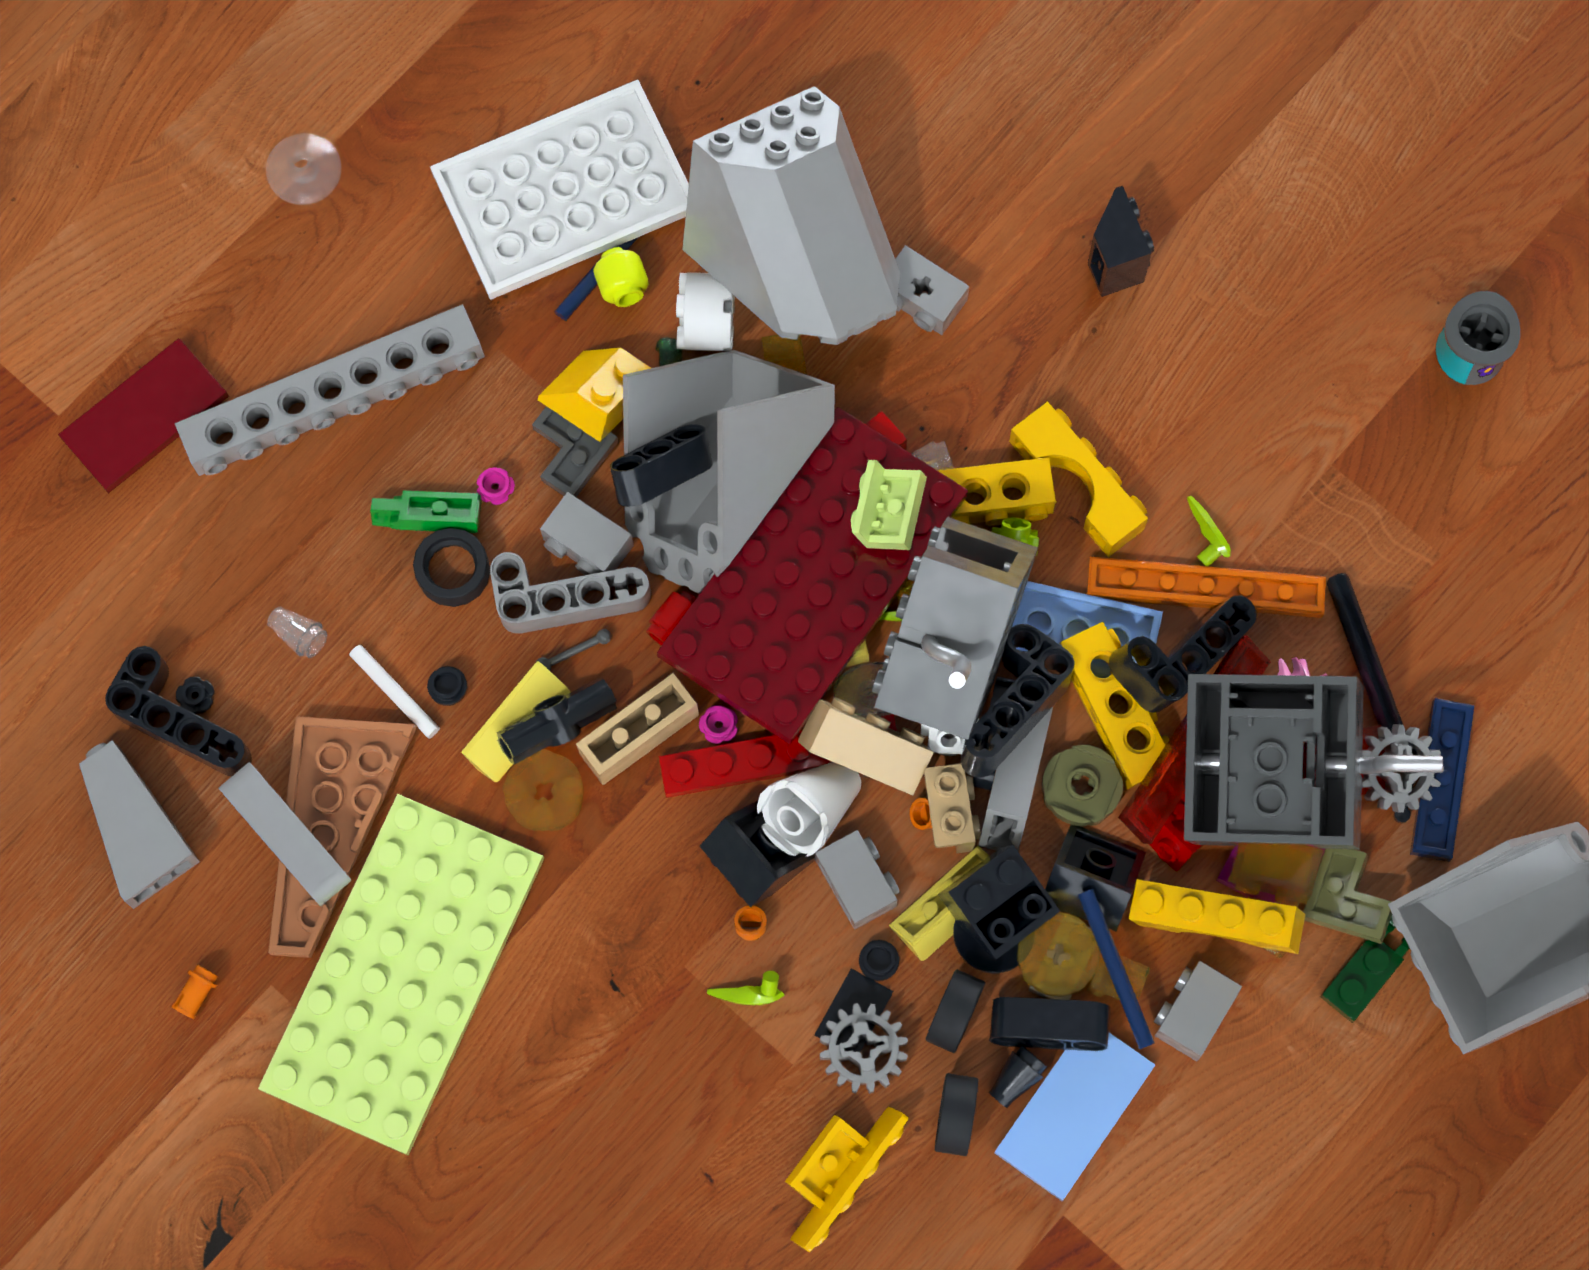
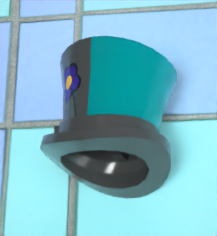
M1490 291L1475 292L1457 302L1451 309L1445 327L1440 332L1436 342L1437 360L1442 370L1456 382L1466 385L1482 384L1496 376L1503 367L1504 362L1516 351L1520 341V323L1515 309L1503 296Z

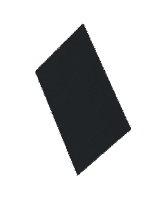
M851 968L814 1036L818 1038L824 1035L831 1036L832 1033L826 1027L828 1020L838 1024L840 1022L837 1014L838 1011L842 1009L848 1016L852 1015L853 1005L857 1003L861 1008V1012L867 1013L871 1004H875V1015L881 1016L894 991ZM867 1022L868 1029L872 1031L875 1024ZM851 1025L840 1033L836 1045L849 1040L852 1035ZM859 1039L857 1047L851 1049V1051L861 1052L866 1043L865 1039Z

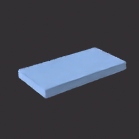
M1027 581L1012 627L1019 624H1029L1059 644L1071 636L1104 622L1107 630L1112 628L1115 631L1121 646L1140 636L1147 637L1156 644L1163 611ZM1020 647L1016 648V649H1018V650H1020V651H1025V652L1028 651V650L1025 649V648H1020ZM1101 659L1092 660L1091 671L1099 678L1109 677V665Z
M1111 1033L1108 1034V1047L1106 1050H1065L994 1153L1056 1198L1063 1201L1151 1073L1155 1064Z

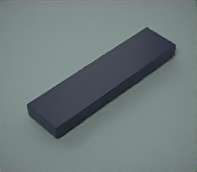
M1438 698L1432 701L1427 736H1430L1433 740L1428 748L1429 750H1440L1441 754L1439 756H1443L1444 771L1442 773H1434V778L1441 785L1440 787H1429L1428 791L1432 799L1427 801L1418 798L1419 809L1416 810L1410 855L1450 862L1453 858L1475 705Z

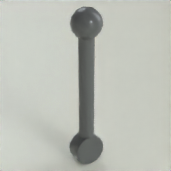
M601 629L595 637L552 658L541 657L537 661L550 671L553 665L594 645L609 643L612 635L609 630Z

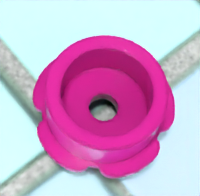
M489 468L481 473L477 479V485L479 486L477 493L481 495V500L486 503L490 501L494 505L503 504L508 500L509 494L514 492V480L502 468ZM498 484L499 488L494 490L492 489V485Z
M721 705L711 706L701 716L699 728L702 733H705L707 741L720 744L723 740L730 741L735 737L738 718L735 712L729 708L727 709ZM720 721L723 723V726L717 728L715 723Z

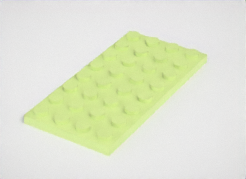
M397 794L258 1089L409 1155L544 861L543 855Z

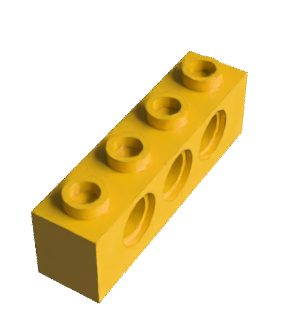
M1049 457L939 470L940 473L966 488L968 493L976 492L984 498V502L978 505L969 504L964 500L952 519L967 524L986 522L988 526L1002 525V521L1006 518L1024 517L1028 521H1038L1047 518L1048 514H1053L1056 499ZM1007 488H1017L1022 492L1023 497L1018 500H1010L1004 496L1003 491Z
M1101 622L1061 641L1059 645L1068 650L1075 661L1071 680L1108 754L1115 761L1126 790L1175 766L1172 759L1176 757L1174 747L1166 735L1160 736L1154 722L1158 721L1156 712L1151 713L1143 709L1113 676L1111 671L1107 678H1099L1091 671L1092 660L1101 659L1109 665L1111 654L1121 647L1120 640L1112 628L1107 630L1104 622ZM1111 695H1120L1125 698L1128 704V710L1125 714H1117L1111 710L1109 706ZM1136 730L1144 735L1146 745L1143 750H1135L1129 746L1127 742L1129 731Z

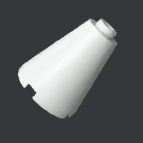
M831 762L770 784L760 794L757 804V812L759 814L762 811L766 822L762 825L764 833L776 847L789 855L796 856L799 853L807 854L806 856L813 855L827 842L861 789L859 773Z

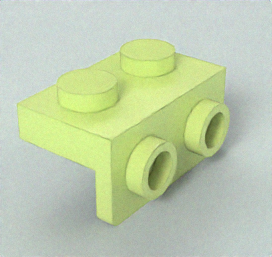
M868 460L866 471L860 478L858 506L853 511L851 517L852 533L866 548L911 549L927 478L921 470L884 469L877 460Z

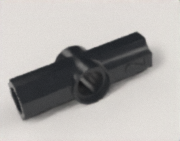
M599 677L567 695H556L537 704L533 708L534 713L497 732V741L510 763L516 764L548 746H559L573 740L582 732L581 728L616 710L617 700L605 680Z

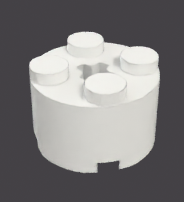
M680 273L679 294H677L676 317L679 318L680 324L677 327V349L704 351L732 350L735 296L709 273Z

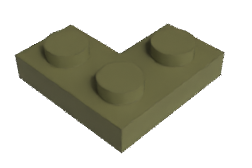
M1325 849L1303 911L1305 913L1304 921L1382 944L1392 916L1388 906L1392 901L1357 891L1368 861L1367 853L1354 849Z

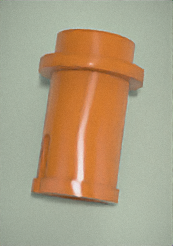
M198 964L193 971L189 969L187 972L190 977L176 1001L171 1005L172 1008L191 1019H195L196 1013L211 988L216 989L218 986L215 984L218 976Z

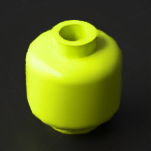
M620 247L611 248L602 254L601 259L593 269L602 298L608 303L615 304L617 307H628L639 302L649 285L640 256L634 251L623 250Z

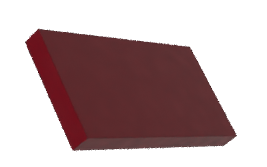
M178 338L61 431L58 436L109 494L180 436L175 423L218 406L229 395Z

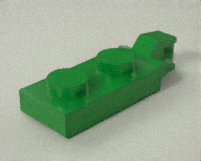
M403 490L402 495L395 496L394 499L372 498L370 509L372 525L390 527L396 530L437 531L455 528L465 530L468 533H478L482 504L481 495L479 493Z

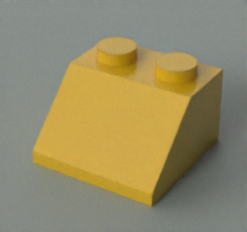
M622 348L586 350L538 396V401L601 442L623 419V375L651 369V367Z

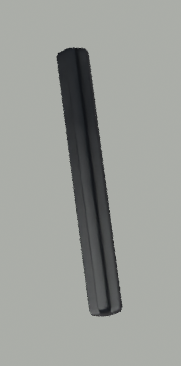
M1346 573L1334 575L1328 579L1327 586L1379 728L1387 727L1392 733L1393 724L1403 725L1350 578Z

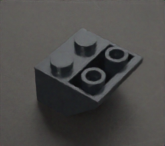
M1123 185L1115 188L1094 232L1088 259L1089 269L1101 297L1144 283L1147 269L1150 267L1151 254L1154 252V245L1147 230L1142 231L1137 220L1140 218L1137 203L1132 196L1127 197Z
M1013 844L999 848L938 894L961 928L994 960L998 959L1060 912Z

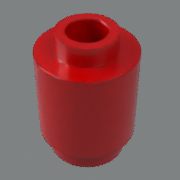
M682 591L681 594L671 592L649 620L651 625L646 630V633L662 646L696 598L686 591Z

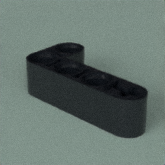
M1240 595L1231 597L1209 611L1167 655L1151 639L1144 636L1136 637L1111 654L1109 658L1110 671L1143 709L1151 713L1160 712L1188 693V674H1206L1254 625L1257 616L1256 609L1246 597Z
M1019 624L1012 627L1004 646L1002 662L1009 672L1018 677L1017 680L979 719L969 739L964 741L961 765L965 772L973 777L982 778L993 773L1069 688L1075 663L1072 654L1029 624ZM1018 647H1020V648H1025V649H1027L1028 651H1026V652H1025V651H1020V650H1018V649H1016V648H1018ZM1048 670H1055L1060 674H1052ZM1024 696L1033 697L1036 701L1027 700ZM999 723H1008L1012 727H1003ZM987 742L990 744L988 750L985 749L987 746Z
M141 646L133 649L128 654L105 695L108 709L121 722L227 776L232 777L248 762H252L250 750L238 736L158 696L167 682L169 668L157 651L151 647ZM155 661L156 666L152 673L145 676L139 675L140 667L144 663ZM135 695L136 700L131 708L127 710L119 709V704L124 697ZM164 712L170 713L169 722L165 726L153 727V722L157 715ZM204 730L205 735L200 743L188 745V737L193 731ZM218 744L221 749L229 753L236 751L238 755L235 759L231 757L225 759L216 750V746Z

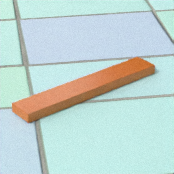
M1091 556L1089 559L1087 595L1117 601L1210 609L1216 608L1233 596L1240 595L1252 602L1257 613L1322 618L1324 616L1326 577Z

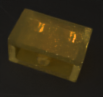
M1237 843L1227 882L1236 884L1235 888L1247 894L1258 895L1262 891L1276 895L1275 900L1285 905L1299 906V902L1306 904L1312 896L1323 850L1303 844Z

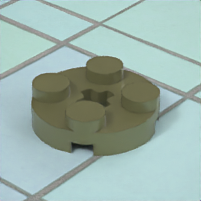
M1091 745L1073 746L1071 749H1066L1053 756L1047 764L1042 779L1044 803L1058 819L1075 826L1098 825L1114 812L1121 799L1123 791L1122 776H1120L1115 761L1107 752ZM1081 776H1086L1089 778L1088 785L1093 787V791L1078 795L1075 793L1076 788L1071 785V781H1079Z

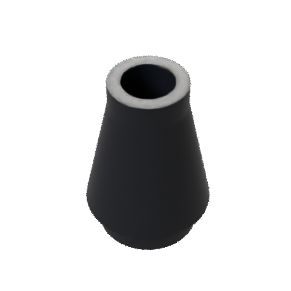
M1021 1046L1016 1053L1014 1051L1011 1052L998 1079L988 1093L1004 1107L1008 1108L1013 1101L1044 1078L1041 1074L1047 1066L1024 1046Z

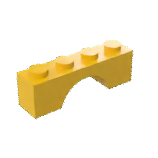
M1047 401L1011 429L1009 442L1024 460L1049 457L1051 467L1066 469L1077 475L1084 482L1090 493L1091 509L1086 516L1083 529L1109 558L1145 529L1148 520L1146 516L1147 510L1136 496L1132 495L1129 497L1121 487L1122 481L1118 474L1109 466L1104 468L1096 458L1097 452L1093 445L1084 437L1079 439L1071 429L1072 423L1068 416L1059 408L1055 410Z
M1136 879L1129 920L1142 927L1176 933L1190 932L1212 935L1261 948L1298 954L1305 913L1296 906Z

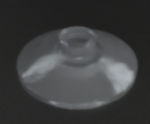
M309 133L296 134L283 139L273 148L266 163V177L271 189L281 199L298 205L312 204L324 199L335 189L341 176V161L334 146L323 137ZM306 159L308 161L304 167L299 168L295 166V163L300 160Z
M884 662L864 663L844 672L834 685V698L856 707L854 713L864 718L867 717L869 712L880 717L891 714L874 708L878 694L873 693L872 688L879 669H882Z

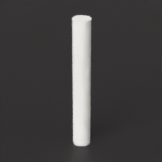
M362 645L356 646L350 652L349 656L428 739L432 738L440 730V727Z

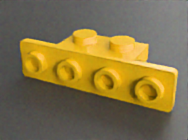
M887 1107L865 1138L840 1117L834 1115L785 1180L789 1186L814 1205L791 1236V1241L808 1252H811L814 1247L823 1243L829 1234L830 1225L839 1213L847 1210L852 1204L855 1197L854 1193L863 1180L868 1179L875 1173L879 1166L880 1157L889 1146L895 1144L902 1136L903 1126L908 1121V1117L904 1113Z

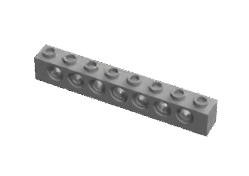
M462 304L175 423V426L199 476L203 474L214 475L225 470L227 464L239 459L250 460L256 458L263 453V449L275 444L286 445L292 443L299 438V434L311 429L322 430L328 428L335 423V419L347 414L358 415L370 409L371 404L383 399L394 400L400 398L407 392V389L419 384L431 385L439 381L448 372L456 369L459 371L467 370L475 366L478 360L484 358V354ZM437 344L449 345L448 349L442 354L431 353L432 348ZM409 358L413 360L412 364L406 369L395 368V365L401 359ZM365 374H377V378L372 383H359L361 377ZM329 389H341L340 394L336 398H324V394ZM293 404H305L304 409L300 413H288L289 408ZM269 418V422L264 428H252L253 423L257 419ZM226 432L233 433L229 442L216 444V440L221 434Z

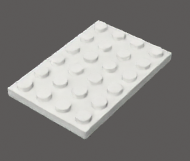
M639 80L630 82L430 166L433 177L490 300L686 217L689 183Z

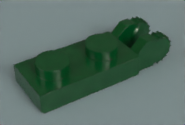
M1392 916L1384 938L1396 928ZM1402 938L1401 944L1395 951L1384 942L1380 944L1366 940L1320 997L1353 1023L1404 961L1402 957L1410 949L1405 938Z

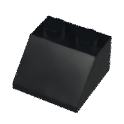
M758 800L725 817L700 845V848L710 858L712 864L720 870L735 888L737 894L750 907L775 894L815 861V853L810 856H806L807 854L804 853L793 856L785 853L772 843L762 828V825L766 822L762 811L759 814L757 812Z
M1070 824L1045 890L1060 912L1070 913L1087 920L1078 894L1093 889L1108 928L1116 932L1133 892L1146 852L1081 826Z

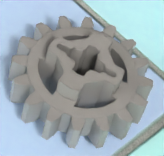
M1393 724L1392 733L1387 727L1377 728L1379 738L1366 736L1364 739L1369 748L1362 750V757H1377L1384 747L1385 752L1382 755H1413L1412 747L1417 751L1418 755L1439 756L1441 754L1440 750H1429L1428 746L1433 740L1430 736L1418 738L1419 728L1409 727L1405 732L1404 725ZM1382 772L1363 774L1362 787L1369 788L1364 798L1369 801L1378 799V808L1387 810L1392 806L1394 812H1404L1405 804L1409 809H1419L1418 798L1430 801L1432 796L1428 791L1429 787H1440L1441 785L1434 778V773ZM1376 776H1379L1385 782V790L1378 783ZM1420 777L1418 783L1412 788V784Z
M858 1003L854 1004L853 1014L849 1016L840 1009L837 1013L840 1022L836 1024L828 1020L826 1023L827 1029L832 1033L831 1036L824 1035L820 1037V1043L829 1046L828 1050L819 1054L820 1060L831 1061L825 1073L831 1075L837 1072L840 1076L836 1085L841 1087L846 1081L852 1083V1093L855 1094L860 1085H866L869 1094L874 1093L875 1082L878 1081L883 1087L887 1088L890 1085L887 1075L890 1073L899 1077L902 1072L895 1065L896 1061L904 1062L908 1057L907 1054L899 1051V1047L906 1045L908 1039L906 1037H897L896 1035L901 1029L902 1024L897 1022L890 1025L887 1021L891 1012L888 1010L881 1016L875 1015V1004L869 1006L867 1013L861 1012ZM867 1022L880 1027L886 1035L878 1036L870 1031ZM851 1025L852 1035L849 1040L836 1045L840 1033ZM859 1039H865L867 1045H874L876 1047L870 1050L868 1058H862L860 1052L851 1051V1049L857 1047ZM891 1052L888 1063L876 1073L875 1061L880 1055ZM840 1061H849L857 1066L860 1075L849 1072L842 1066Z

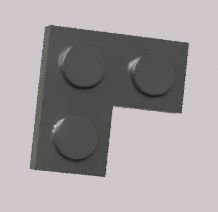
M547 406L532 424L534 431L561 448L540 478L542 482L563 496L569 492L577 497L618 443V437L611 432L601 442L597 441Z

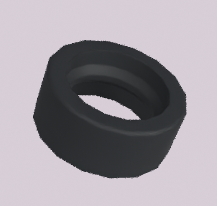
M455 528L437 530L424 538L415 552L413 568L418 585L427 598L439 605L456 607L468 604L479 597L488 584L490 566L486 551L477 537L465 530ZM446 547H462L469 551L475 563L474 574L469 582L454 589H445L435 584L429 573V564L433 555Z
M958 969L954 971L925 1039L927 1042L956 1053L983 991L985 981Z
M946 1074L934 1150L936 1152L967 1156L976 1108L978 1078Z

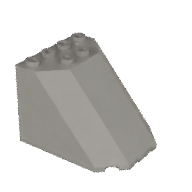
M813 86L693 140L682 250L781 338L795 340L802 334L818 336L821 343L838 345L846 341L848 337L858 335L877 325L878 322L896 315L900 271L841 109L836 103Z
M729 350L623 375L624 455L679 427L699 424L703 425L706 429L713 462L709 470L654 499L637 506H625V525L632 538L638 537L644 547L643 560L649 572L662 575L669 581L681 586L685 585L690 590L700 593L714 574L718 577L729 566L834 424V384L736 350Z
M1579 822L1507 840L1388 904L1392 912L1393 923L1397 930L1403 934L1411 950L1412 961L1426 979L1430 987V997L1433 1003L1441 1009L1449 1025V1035L1452 1041L1460 1047L1463 1054L1482 1048L1589 999V833Z

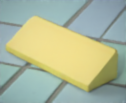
M537 661L461 753L479 772L494 782L500 781L513 764L510 763L507 756L503 753L497 741V732L534 713L533 708L542 701L556 695H567L571 691L542 663Z
M979 846L975 847L889 925L921 961L926 960L953 936L955 918L938 894L989 857Z

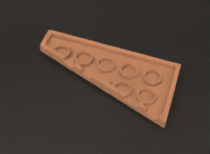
M296 716L286 804L349 876L417 728L415 724ZM279 859L268 953L274 956L312 958L343 888L320 907Z

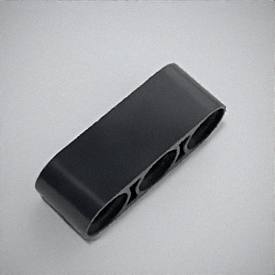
M699 424L684 425L614 460L610 464L618 504L626 507L641 505L709 470L713 462L706 429L703 425Z
M998 997L993 999L989 1041L993 1044L1007 1047L1024 1046L1025 1048L1103 1051L1108 1047L1111 1007L1095 1001Z

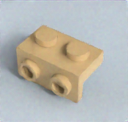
M961 764L926 768L924 777L935 847L955 846L956 853L971 852L976 842L975 839H981L978 815H972L969 800H975L972 776L966 777L965 770Z

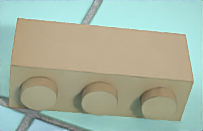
M672 673L577 742L576 746L579 754L601 784L604 785L698 717L697 703L674 673Z
M834 698L832 703L820 699L810 715L798 742L813 754L913 795L934 753L923 744L925 737L905 727L902 728L901 733L888 728L890 725L889 721L870 712L866 718L854 713L856 707L841 699Z

